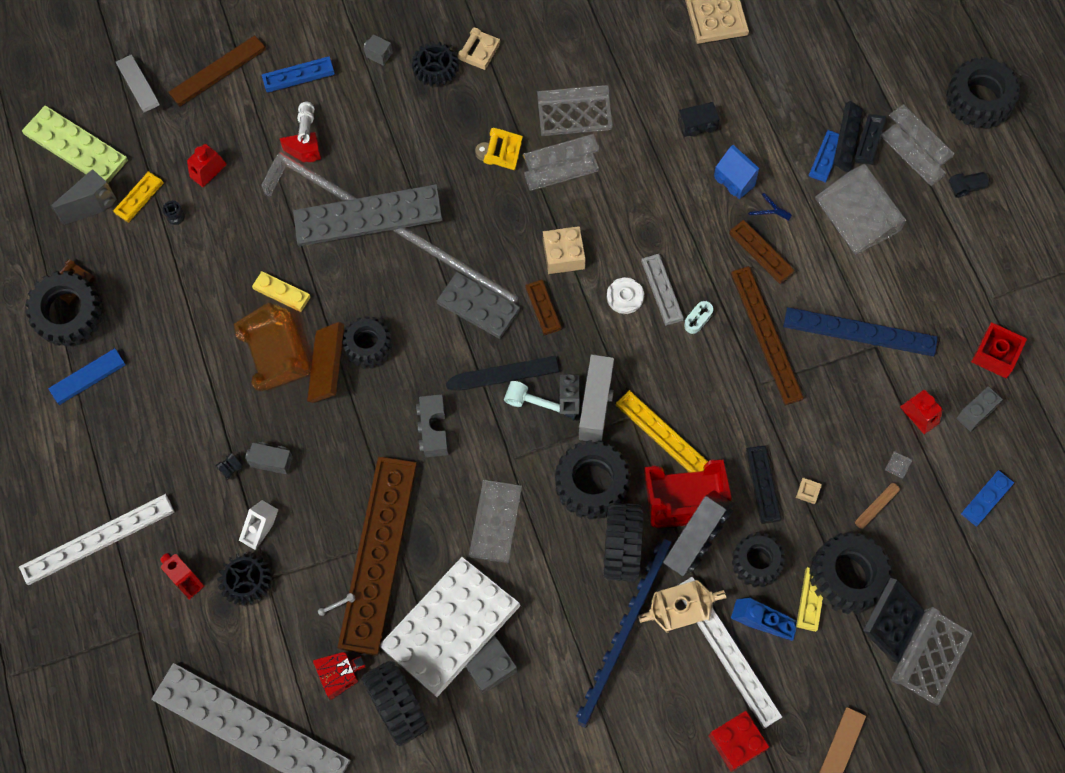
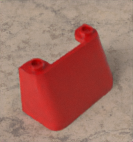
M710 460L704 465L703 471L669 475H665L662 467H645L649 513L653 527L665 528L687 525L704 497L713 490L731 501L724 460Z

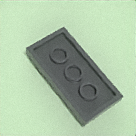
M456 272L437 299L438 305L501 339L520 311L519 306Z

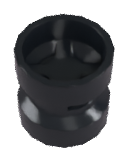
M171 200L163 205V213L170 224L178 225L184 221L185 214L177 201Z
M232 453L227 455L223 462L215 465L227 480L233 476L235 471L243 468Z

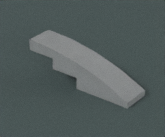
M129 55L116 61L143 113L159 106L158 100L133 56Z

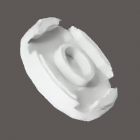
M632 278L616 279L607 290L608 304L618 313H633L643 303V288Z

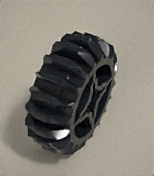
M434 41L431 45L426 43L425 47L420 46L419 51H415V56L412 58L414 75L417 76L419 81L422 80L424 85L428 82L430 86L436 84L438 87L439 83L445 85L446 81L451 82L452 77H456V72L459 70L458 55L452 47H448L447 43L444 45L441 42L435 44ZM426 60V61H427V62L425 63L426 65H425L424 67H422V64H423L424 61ZM448 61L449 64H448V66L445 68L444 65H446L445 63Z
M244 552L243 557H241L239 553H236L235 560L229 557L230 563H223L225 570H219L222 576L218 577L217 581L221 583L218 588L223 590L221 594L223 597H227L228 602L234 600L236 606L241 602L242 606L246 607L247 601L254 605V599H257L259 602L262 600L261 594L267 596V592L264 589L271 588V585L267 582L273 580L269 576L272 571L270 568H267L268 563L266 561L263 562L261 556L256 558L255 553L249 556L247 552ZM250 565L243 570L238 569L241 566ZM257 569L260 571L258 584L254 581ZM233 574L236 577V581L233 584L234 588L231 590L230 579ZM240 576L246 578L248 577L250 582H245L244 580L242 581ZM247 588L253 589L252 591H250V592H248V593H240V592H243V591H244L245 589H247Z

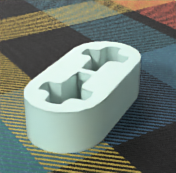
M707 301L698 303L685 320V330L691 334L699 332L711 318L713 306ZM701 309H708L707 312H704L702 315H700ZM697 319L696 326L690 327V322L693 323Z

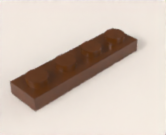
M744 220L730 230L729 234L779 284L794 273L795 270Z

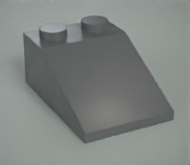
M92 169L55 201L51 207L60 221L66 225L104 212L117 199L107 181Z
M494 635L465 666L483 695L517 673V667Z

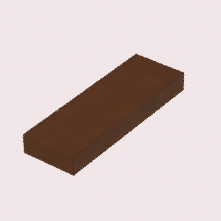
M543 279L526 284L525 288L543 335L560 331L561 325Z

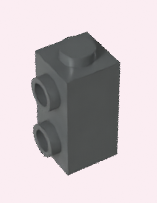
M560 375V414H579V375Z
M259 442V444L252 443L251 449L248 448L246 460L250 467L288 475L293 459L288 448L283 446L275 448L264 442Z

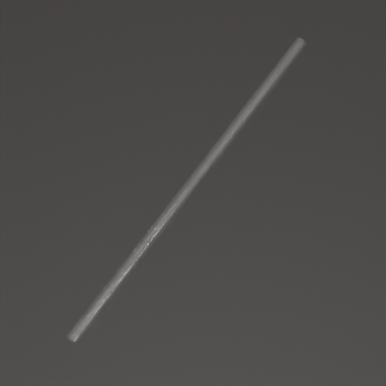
M278 153L276 157L278 161L343 201L357 199L284 153ZM406 228L392 230L488 290L514 304L517 302L518 296Z

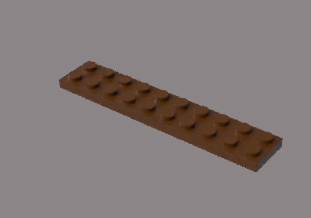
M378 457L349 591V594L355 595V600L353 602L348 601L337 647L339 650L379 655L417 468L416 462Z

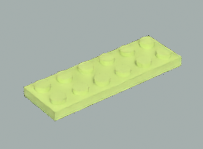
M44 106L22 130L25 136L83 173L87 174L93 169L107 183L112 180L128 161L126 156L47 106Z

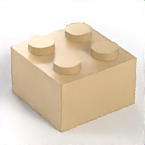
M579 226L543 231V245L548 274L585 269V255Z

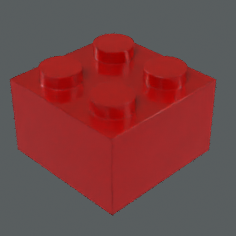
M991 322L981 339L971 363L1007 379L1015 367L1027 338Z
M747 711L739 714L709 734L710 740L730 772L735 771L769 748Z

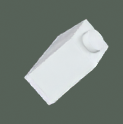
M263 500L250 508L239 541L256 550L273 526L278 509Z

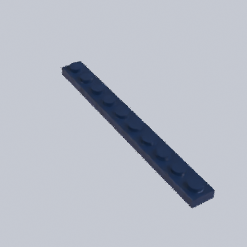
M664 539L662 544H657L653 553L656 557L654 561H649L645 570L648 574L645 579L641 578L637 589L640 591L637 597L633 596L628 607L631 610L628 615L624 614L620 625L623 627L620 633H615L611 641L614 646L611 651L607 650L603 658L605 665L602 670L598 669L594 680L597 682L594 688H589L585 699L588 701L585 707H580L576 715L579 718L578 725L586 728L670 549L671 541Z

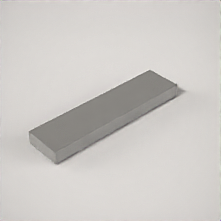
M656 254L642 258V265L665 326L683 321L682 312L660 255Z

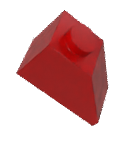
M316 132L310 133V139L307 143H302L303 138L300 142L298 135L280 138L283 151L298 160L314 162L321 159Z

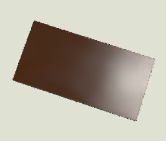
M341 322L316 331L308 402L314 403L336 395L344 324Z

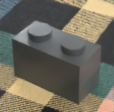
M988 386L960 412L956 419L971 432L998 407L1003 399Z

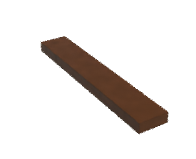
M254 35L168 93L180 107L265 51V46Z

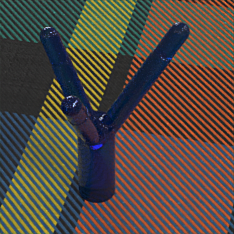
M765 193L762 196L774 210L752 211L748 213L749 215L777 214L788 221L792 214L776 206Z

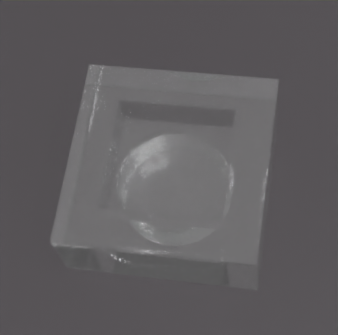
M894 451L885 470L903 479L912 460Z

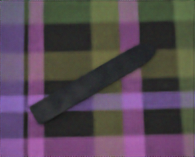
M556 356L461 373L450 378L446 383V388L457 391L558 373L559 369Z

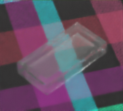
M275 157L261 185L264 194L270 197L285 169L283 158Z

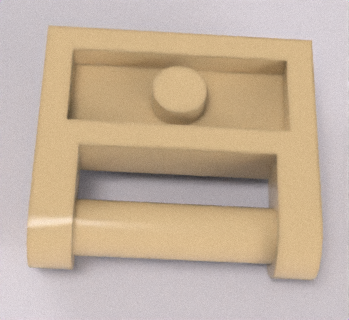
M472 28L466 44L457 54L458 59L486 70L500 45V39L483 33L478 28ZM479 39L480 42L472 56L468 55L475 40Z

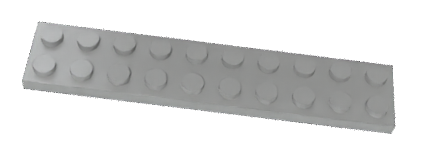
M174 663L151 699L282 773H344L350 763L348 758Z

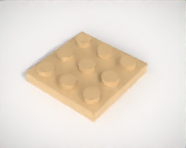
M685 0L697 44L748 35L749 30L740 0Z

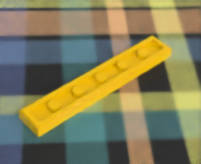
M630 390L616 402V406L689 473L703 471V467L708 461Z

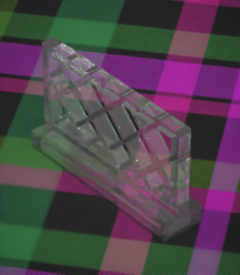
M608 85L537 91L541 136L612 130ZM599 100H605L606 106L602 110L594 105ZM580 102H585L589 105L584 112L577 107ZM567 103L571 106V109L567 113L563 112L559 108L562 104ZM550 105L554 109L548 115L542 110V106ZM591 108L599 113L594 120L587 115ZM574 109L581 114L576 121L569 116ZM556 111L564 116L559 122L551 118ZM602 115L608 120V125H600L596 121ZM583 117L591 122L588 127H583L579 124ZM566 118L573 123L570 128H564L561 125ZM548 120L556 125L552 130H544V124Z
M931 607L925 610L891 681L898 685L901 684L933 704L939 705L972 633L939 614V610ZM938 620L944 623L946 632L938 634L935 626ZM958 631L965 635L961 643H955L952 632ZM948 634L951 646L943 648L939 636ZM934 637L938 649L929 651L927 641ZM952 648L955 657L953 661L947 662L944 650ZM939 651L943 663L934 666L931 653ZM926 655L930 667L921 669L918 660L920 656ZM944 666L946 676L944 679L939 680L935 668ZM931 669L934 681L925 683L922 671ZM918 673L921 685L914 686L908 682L912 674ZM936 684L938 693L935 698L929 695L928 685Z

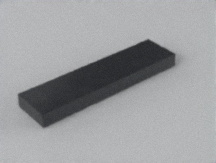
M766 445L746 448L761 524L780 522L781 516Z

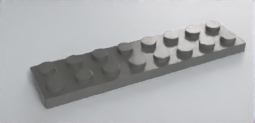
M437 184L293 210L298 246L443 221Z

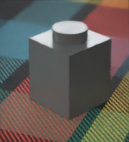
M374 34L364 44L366 58L383 66L393 53L391 43Z

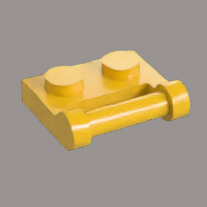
M491 128V138L487 154L484 155V163L489 165L495 164L514 170L523 136ZM502 138L499 157L494 156L497 139Z

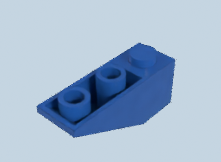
M751 598L736 599L731 619L748 627L793 641L797 628L796 620Z

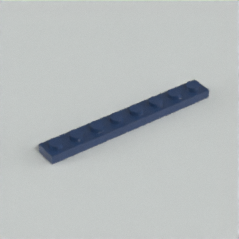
M788 307L783 324L785 328L933 357L936 351L937 336Z

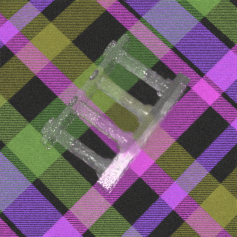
M903 104L889 115L896 124L882 134V138L932 186L946 174L940 166L955 154Z
M594 134L523 154L529 170L524 172L529 190H535L597 172L598 165L593 153L598 152L599 147Z

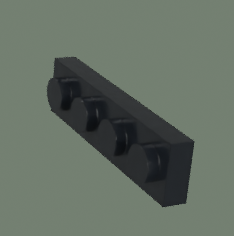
M852 101L845 104L833 162L844 172L851 170L863 111L862 108Z

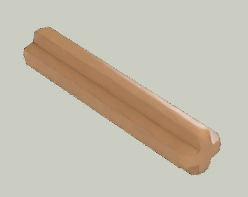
M891 483L855 521L856 526L863 529L900 491V488L895 483Z

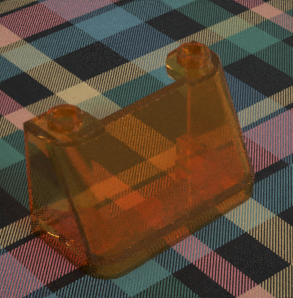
M268 302L234 323L235 335L240 341L248 343L258 372L252 376L251 381L255 390L265 391L300 379L311 373L294 319L287 309Z

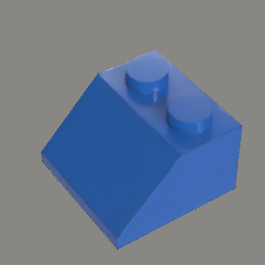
M732 145L715 167L714 177L718 183L728 188L730 194L741 199L755 187L759 167Z

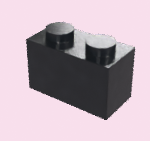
M714 102L680 109L678 114V121L684 137L696 136L703 132H713L719 127L720 118Z

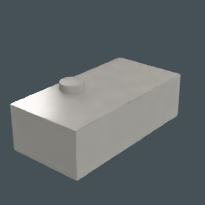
M591 355L579 425V440H592V442L596 443L602 441L608 401L612 402L614 390H610L614 358Z

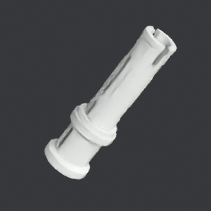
M302 102L298 107L299 113L297 118L300 122L298 140L301 142L303 138L302 143H307L310 139V124L314 120V106L310 102Z

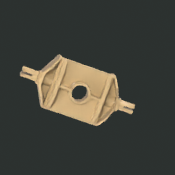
M698 580L655 592L651 609L647 613L638 615L639 621L642 623L655 620L666 633H669L670 630L704 620L710 621L713 603L726 598L725 591L709 592ZM679 600L687 602L684 610L676 609V603Z

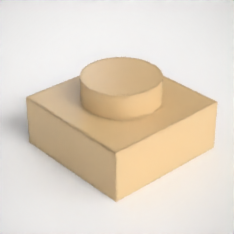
M802 478L796 498L815 504L822 484Z

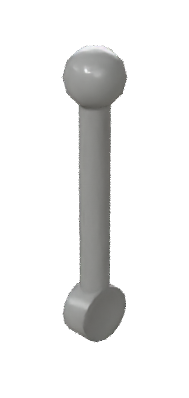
M350 593L345 599L326 608H320L318 614L323 616L327 611L348 601L353 602L355 595Z

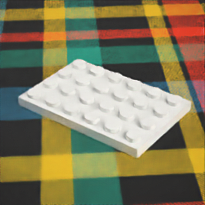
M461 557L381 642L380 648L432 694L438 697L520 607V604Z

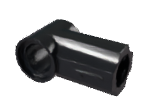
M984 172L966 176L960 173L952 176L949 179V183L954 196L960 198L966 196L971 191L988 188L989 178L987 173Z

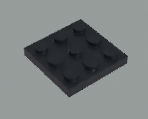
M890 578L863 631L892 662L899 663L925 610L897 579Z

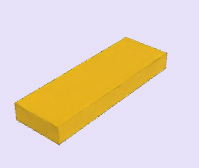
M148 171L113 210L114 213L129 223L164 184L163 181Z

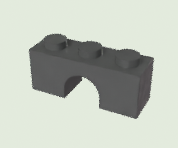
M441 394L419 397L420 403L416 404L417 415H421V421L418 422V432L422 433L423 439L419 440L420 451H424L425 458L448 455L446 431H435L431 428L432 423L436 420L445 419L443 396Z

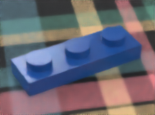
M998 470L961 515L977 527L1014 482Z

